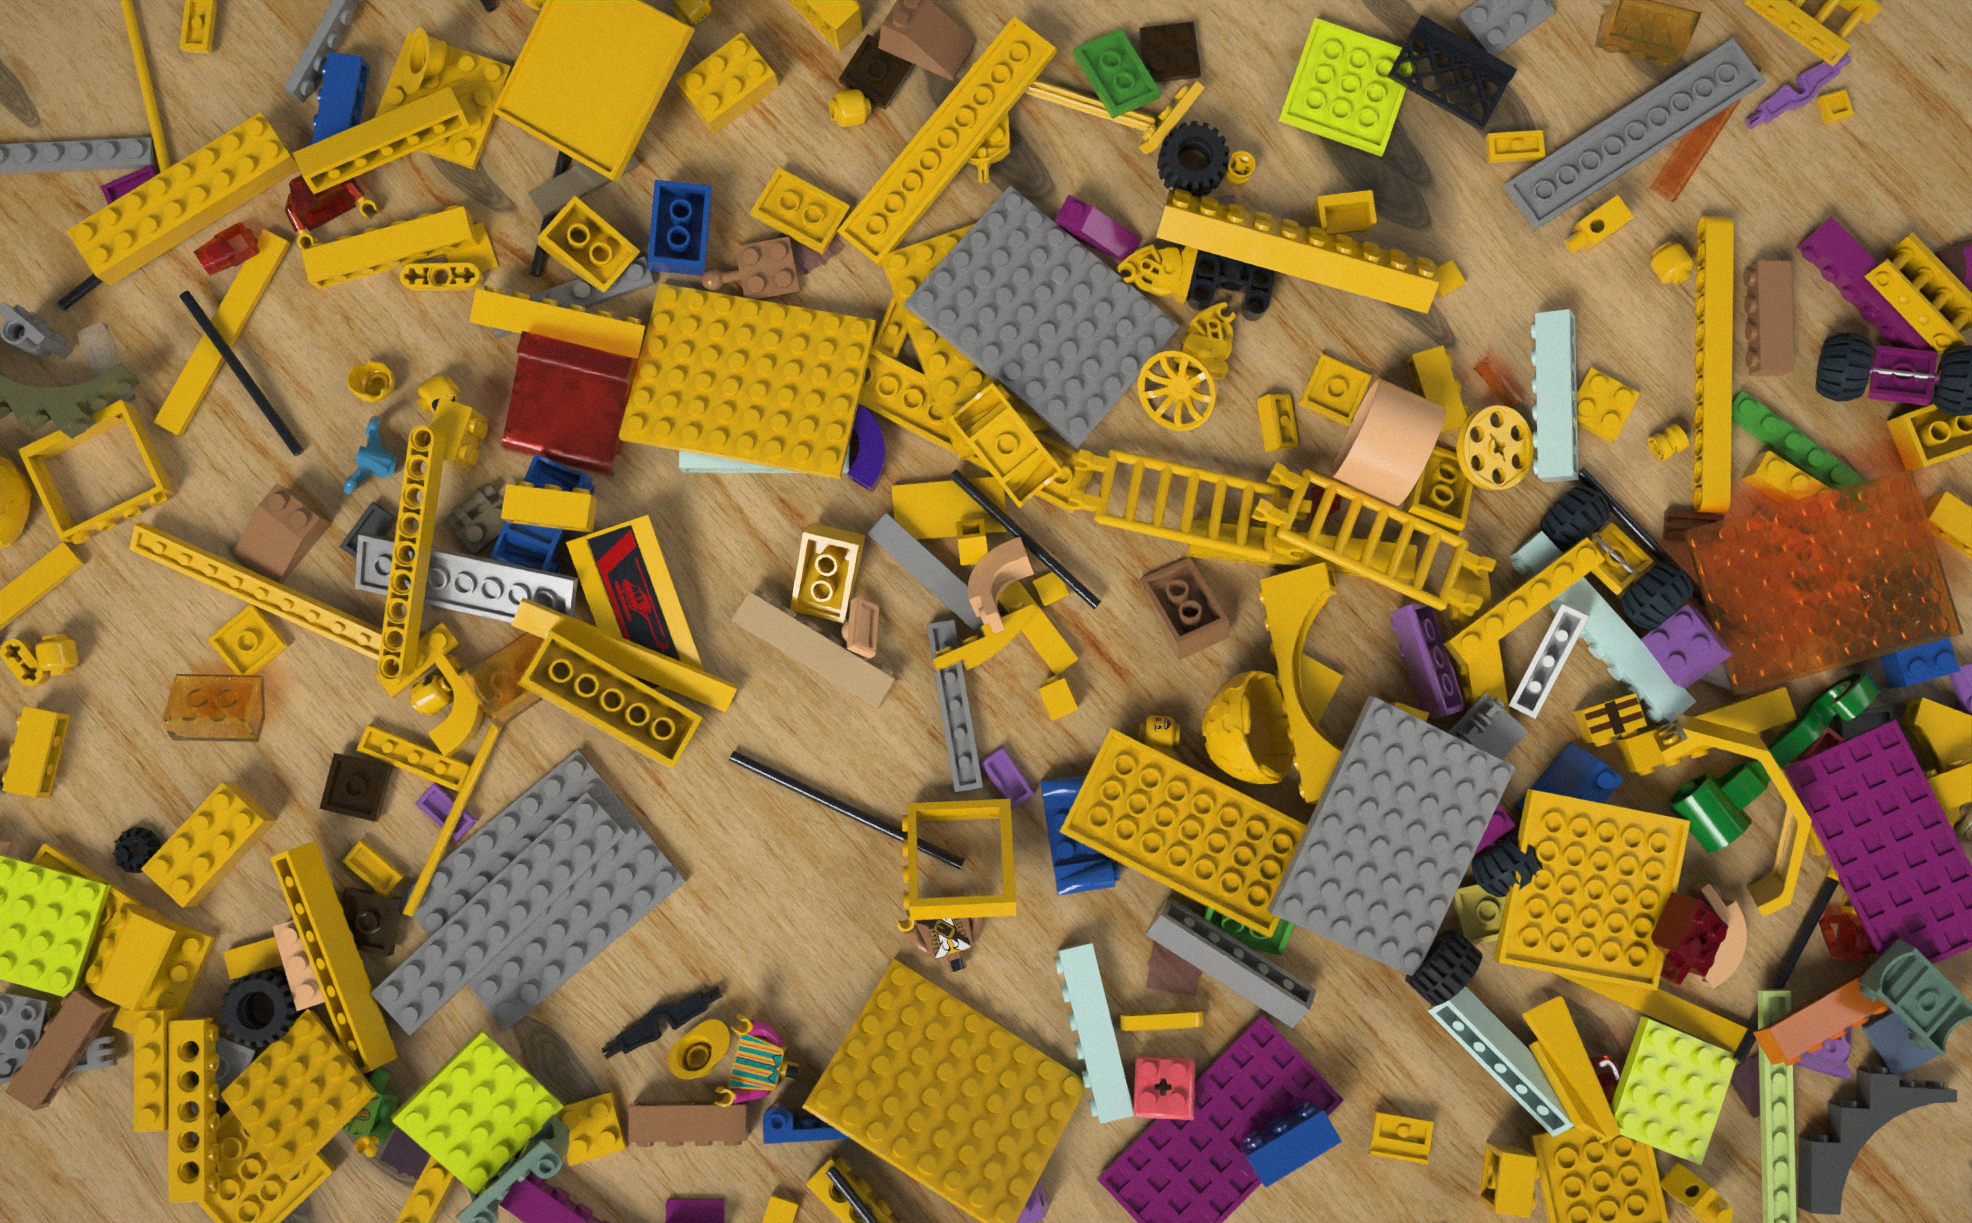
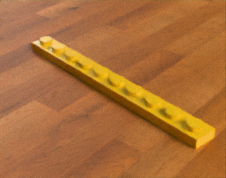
M144 522L134 526L129 550L373 659H379L383 629Z

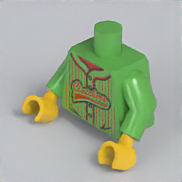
M380 1067L374 1069L368 1080L377 1094L342 1128L358 1138L355 1141L354 1148L358 1154L364 1151L367 1157L376 1155V1144L384 1143L386 1137L396 1127V1124L391 1120V1116L397 1111L398 1096L385 1088L392 1073Z

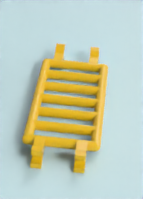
M1117 449L1109 450L1107 457L1094 455L1087 450H1079L1075 469L1102 472L1099 496L1089 495L1081 490L1071 488L1067 508L1094 511V519L1099 524L1263 561H1270L1273 558L1274 552L1285 554L1291 559L1300 560L1301 553L1305 551V549L1276 537L1278 526L1268 521L1263 549L1246 545L1254 493L1270 495V503L1273 507L1285 512L1290 499L1282 497L1283 489L1280 486ZM1117 461L1134 465L1123 517L1107 514ZM1145 467L1161 471L1151 523L1135 520ZM1172 474L1189 477L1179 530L1162 526ZM1200 480L1216 483L1207 536L1190 532ZM1227 486L1243 489L1235 542L1218 539ZM1302 500L1295 517L1296 519L1306 520L1307 513L1311 511L1312 501Z
M1278 462L1275 463L1273 470H1271L1267 478V482L1283 485L1294 490L1288 507L1284 512L1261 498L1251 517L1279 526L1277 536L1280 539L1435 609L1445 610L1449 603L1472 617L1475 609L1478 610L1483 601L1482 597L1461 592L1455 589L1454 585L1461 566L1472 570L1475 575L1485 579L1488 572L1493 571L1496 560L1484 556L1480 557L1467 551L1469 542L1462 537L1315 471L1304 469L1301 475H1297L1289 471L1284 465ZM1312 482L1325 488V492L1308 534L1304 537L1290 531L1309 483ZM1338 494L1352 501L1333 549L1317 543L1334 497ZM1363 505L1378 513L1360 559L1357 561L1344 555L1343 552ZM1390 517L1404 525L1386 572L1383 573L1369 565L1386 521ZM1416 529L1430 535L1412 585L1397 579L1396 576L1412 533ZM1441 540L1456 547L1437 597L1422 589Z

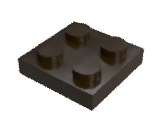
M1194 21L1140 27L1139 37L1143 64L1155 83L1200 78L1201 70Z
M867 34L839 77V83L849 89H859L865 98H869L872 103L886 110L915 65L879 49V40Z
M334 753L319 809L378 822L393 766Z
M353 887L344 888L341 906L348 927L353 934L357 950L384 956L394 954L403 898Z

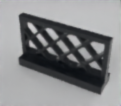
M1421 15L1412 27L1387 77L1482 131L1517 69ZM1414 39L1424 44L1426 53L1414 56L1411 46ZM1440 54L1446 56L1450 66L1438 69L1434 56ZM1428 58L1432 71L1420 74L1416 61ZM1410 62L1414 76L1406 78L1396 71L1400 65ZM1458 69H1469L1474 80L1462 83ZM1452 71L1456 85L1443 87L1440 74ZM1434 76L1438 89L1433 91L1425 89L1422 79ZM1490 81L1498 86L1496 93L1485 96L1482 83ZM1476 85L1479 98L1467 101L1464 87ZM1458 90L1461 103L1453 105L1448 102L1445 92ZM1481 103L1484 111L1481 120L1471 114L1469 106Z

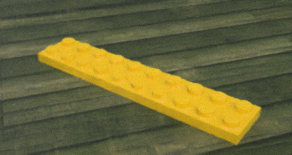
M1014 16L837 230L839 235L880 267L882 265L881 260L888 253L894 251L1057 54L1056 47Z
M871 348L859 404L882 418L956 455L925 375ZM1037 432L1034 435L1047 452L1050 453L1053 450L1063 462L1059 466L1063 473L1035 495L1073 514L1075 510L1067 508L1071 488L1085 492L1095 471L1076 470L1075 466L1079 453ZM977 455L965 459L990 472Z

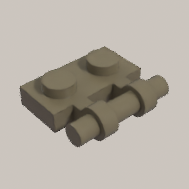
M490 483L482 490L478 488L472 493L473 497L462 505H456L452 508L453 512L445 517L451 526H454L460 520L465 526L457 534L475 556L498 539L505 524V520L501 518L504 499L500 498L494 504L489 500L497 492ZM482 505L485 511L475 519H472L469 513Z

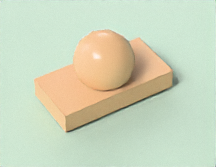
M857 596L851 600L849 620L843 625L841 634L843 640L847 643L848 650L870 659L876 655L879 606Z

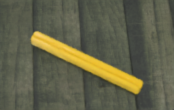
M1037 79L1025 91L1028 95L1145 131L1152 124L1155 125L1156 122L1154 116L1135 110L1112 119L1100 99Z

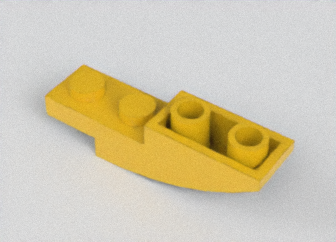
M1025 602L1010 608V614L1001 617L1005 629L994 634L988 623L982 625L979 629L983 638L979 639L975 635L963 640V646L953 650L949 646L936 652L937 658L932 660L936 672L963 661L966 671L995 656L1026 625L1036 609L1034 604L1026 607Z

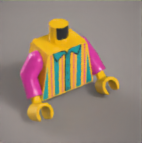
M742 1014L736 1015V1018L743 1021V1024L738 1028L731 1026V1029L740 1035L728 1087L732 1089L716 1088V1092L725 1093L722 1101H715L717 1105L728 1107L732 1103L751 1102L768 1096L772 1090H776L780 1077L794 1081L797 1080L800 1064L784 1060L787 1046L783 1045L782 1038L769 1024L748 1020Z

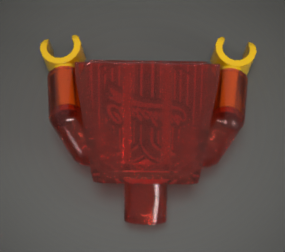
M302 174L292 179L289 183L291 193L286 201L285 213L294 232L298 231L299 233L297 245L303 250L307 249L305 242L309 238L312 244L319 243L315 236L307 233L306 228L310 232L355 208L356 204L354 202L356 201L360 205V213L366 219L370 220L365 213V209L369 206L379 213L375 203L364 198L366 194L353 178L316 194L312 193Z

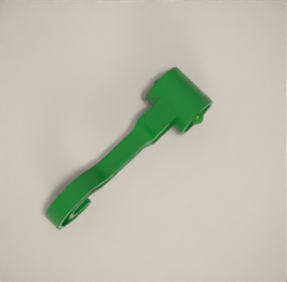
M1865 671L1852 672L1818 693L1805 705L1799 713L1797 720L1766 746L1780 770L1824 732L1836 713L1846 722L1856 717L1873 702L1879 694L1880 688ZM1751 758L1749 761L1733 766L1718 780L1711 772H1705L1684 783L1669 798L1666 805L1677 818L1690 821L1689 832L1708 853H1712L1735 841L1751 825L1752 819L1743 809L1767 789L1771 778L1762 763L1755 758Z

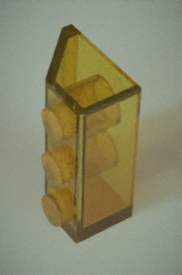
M1614 0L1601 16L1595 47L1603 48L1604 51L1609 53L1620 52L1628 54L1634 59L1645 58L1653 60L1663 66L1675 65L1685 54L1702 12L1653 0Z
M529 632L524 633L461 675L474 698L497 730L543 700L542 697L517 684L543 638Z
M176 674L161 723L170 738L175 741L259 742L265 721L264 678L259 675Z

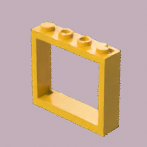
M122 399L94 413L92 416L96 424L73 439L58 430L18 449L53 527L62 541L72 544L84 543L91 538L90 535L98 531L111 530L116 527L117 522L123 519L135 518L142 514L141 510L150 506L162 505L168 501V497L176 494L135 406ZM126 422L156 487L74 526L44 461Z
M1010 799L907 803V814H902V831H908V839L902 840L903 857H908V865H903V883H909V891L903 892L904 909L909 908L910 920L1016 916ZM999 818L1003 895L918 898L917 822Z

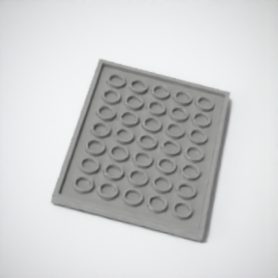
M1011 186L1004 191L904 304V307L996 383L1001 384L1008 393L1076 449L1079 448L1139 377L1140 371L1148 359L1159 353L1180 328L1179 324L1129 283H1124L1122 277Z
M1369 695L1267 911L1412 976L1425 959L1514 772L1515 766Z
M581 750L575 751L440 862L414 915V918L431 937L586 792H590L628 833L467 983L505 1031L513 1027L687 882ZM416 883L399 896L403 898L402 903L405 906Z

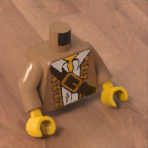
M977 889V896H981L980 889ZM906 910L908 918L904 921L898 920L897 916L894 917L898 929L903 931L914 948L924 956H932L934 960L946 957L951 972L967 967L962 951L973 948V942L979 939L984 920L983 917L910 920L909 910Z

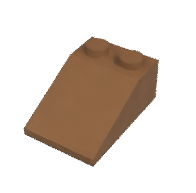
M897 0L882 23L878 48L953 81L973 48L975 40L931 0Z
M276 483L258 505L233 554L256 573L282 584L332 523L290 489Z
M1190 557L1140 579V584L1162 631L1179 660L1230 637L1229 619Z

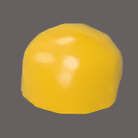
M368 360L365 365H354L351 367L347 375V385L357 398L367 403H375L390 396L394 390L395 379L393 372L385 364Z

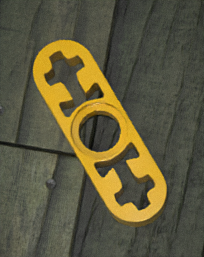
M472 263L408 264L400 272L401 283L415 292L471 291L478 289L484 279L482 271ZM440 270H446L449 275L448 280L444 284H437L435 281V275ZM469 270L475 275V278H470V283L463 278H456V274L459 276L468 275ZM415 272L420 276H427L428 281L425 279H415L414 284L409 280V277H412Z
M1203 1010L1120 1014V1030L1123 1031L1204 1026Z

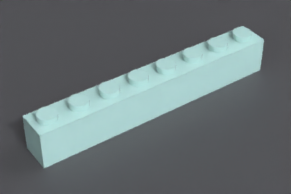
M1543 531L1532 535L1509 557L1513 560L1512 565L1517 572L1531 578L1560 556L1562 552ZM1584 577L1550 601V607L1555 614H1557L1563 602L1590 614L1579 638H1583L1589 645L1588 649L1594 657L1605 662L1608 666L1609 674L1614 679L1621 680L1628 688L1626 690L1628 694L1636 693L1638 701L1647 709L1646 714L1652 721L1661 725L1672 723L1677 719L1674 712L1682 714L1696 702L1685 688L1672 682L1639 637Z

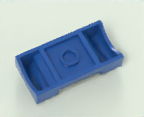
M536 453L523 480L524 482L533 483V488L544 489V485L548 484L562 487L561 491L572 492L573 488L586 489L590 491L591 495H593L595 485L592 484L593 479L588 474L558 464ZM505 521L490 558L496 561L559 574L562 563L559 562V555L556 552L566 530L508 523Z
M1087 774L1040 781L1058 896L1115 887V881L1120 880L1117 863L1112 864L1110 857L1059 832Z
M776 1103L769 1106L763 1115L764 1144L851 1139L814 1114L803 1115V1120H798V1108L787 1109L782 1104Z

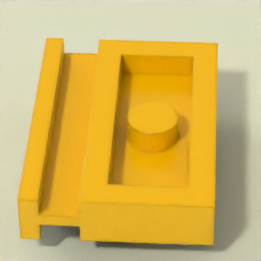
M1374 1111L1370 1136L1371 1143L1368 1153L1374 1156L1428 1165V1153L1431 1147L1434 1122L1427 1119Z

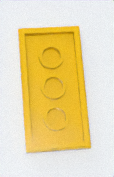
M995 477L968 479L1006 514L1004 489ZM953 480L891 486L894 520L917 541L957 537L956 522L984 519L986 534L1008 533L1000 523Z

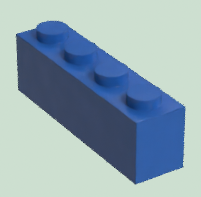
M328 52L327 61L324 62L322 67L323 86L318 91V114H315L313 118L314 137L313 141H310L309 146L361 123L370 66L361 56Z

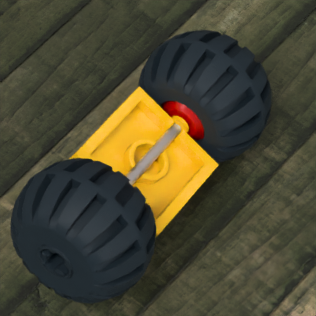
M1583 485L1575 486L1544 515L1540 521L1541 531L1560 551L1564 552L1577 542L1588 537L1605 559L1604 562L1591 572L1616 595L1631 582L1635 583L1622 597L1621 603L1624 612L1633 623L1649 630L1658 628L1674 615L1693 595L1694 587L1691 579L1682 568L1665 561L1658 562L1643 575L1642 572L1654 560L1612 522L1598 533L1597 531L1610 517L1608 503L1602 494L1593 488Z

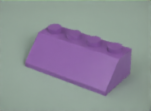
M1420 602L1390 612L1392 616L1391 627L1394 633L1398 635L1401 644L1399 646L1400 655L1406 661L1409 669L1408 680L1410 685L1415 688L1418 697L1416 702L1417 708L1429 713L1427 720L1447 716L1466 709L1448 651L1443 645L1445 641L1434 608Z

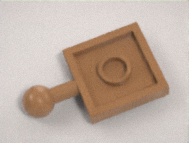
M789 236L735 246L738 270L721 273L716 269H709L702 275V284L709 291H717L725 283L741 281L744 298L765 300L800 293Z

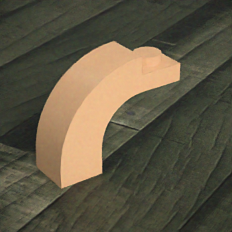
M1021 537L1007 541L988 552L975 566L969 578L968 598L976 617L981 616L984 625L989 623L994 634L1005 630L997 606L1001 592L1011 583L1034 574Z
M1698 882L1689 888L1696 899L1702 900L1729 926L1726 938L1721 942L1715 955V962L1709 969L1706 977L1696 975L1703 986L1715 988L1728 979L1739 966L1745 953L1747 928L1743 913L1736 901L1725 899L1722 901L1723 895L1715 885Z

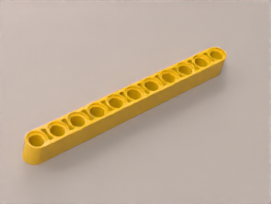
M1701 216L1697 225L1693 508L1695 512L1725 514L1729 510L1731 500L1734 221L1731 217Z

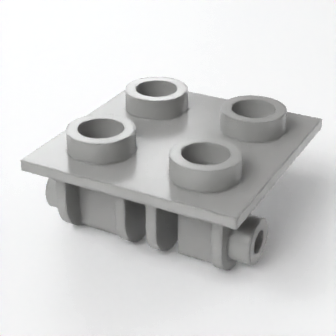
M1485 692L1448 734L1503 760L1528 731L1502 708L1504 703L1498 698L1493 699Z
M0 992V1053L28 1058L26 1054L30 1047L41 1039L44 1021L51 1019L54 1015V1008L50 1007L48 1001Z

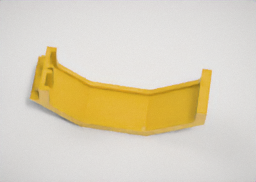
M1674 712L1679 722L1676 724H1666L1657 731V734L1653 735L1667 762L1700 745H1710L1755 758L1762 763L1783 797L1786 809L1773 869L1768 876L1748 885L1747 888L1763 917L1790 905L1812 822L1811 818L1758 734Z

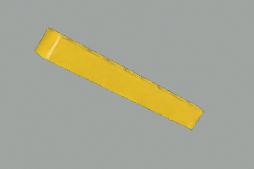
M417 426L413 428L409 435L378 659V672L383 679L388 681L406 678L413 673L415 668L446 446L445 433L440 428L433 426ZM427 433H429L431 436V441L428 446L425 443V436ZM423 461L427 465V470L425 474H423L421 471V464L423 463ZM419 490L423 494V499L420 503L417 500ZM415 518L419 522V528L417 531H415L413 528V521L415 520ZM411 547L415 551V557L413 560L409 556V550ZM407 575L410 577L411 585L409 588L405 584V578ZM403 604L407 608L406 616H404L401 612V607ZM399 632L403 636L402 644H400L397 640V635ZM395 660L399 664L398 673L394 670L393 666Z

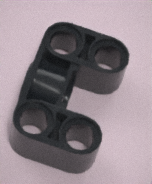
M1204 252L1195 261L1187 294L1188 305L1195 310L1206 309L1211 303L1216 288L1243 293L1241 303L1242 316L1249 321H1257L1264 316L1269 307L1275 278L1274 271L1214 253ZM1203 263L1210 265L1212 272H1202L1199 265ZM1254 275H1263L1266 283H1257L1254 280ZM1203 290L1207 294V299L1200 300L1196 298L1194 291ZM1257 301L1261 305V310H1252L1248 302Z

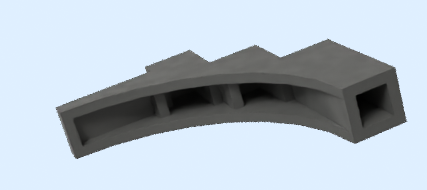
M1868 1065V1070L1857 1069L1856 1100L1839 1099V1103H1828L1827 1134L1810 1132V1137L1799 1136L1798 1207L1813 1214L1840 1215L1842 1193L1849 1170L1860 1149L1871 1136L1891 1119L1913 1108L1933 1103L1957 1102V1090L1945 1087V1082L1926 1080L1925 1085H1918L1916 1080L1899 1078V1075L1887 1072V1067Z

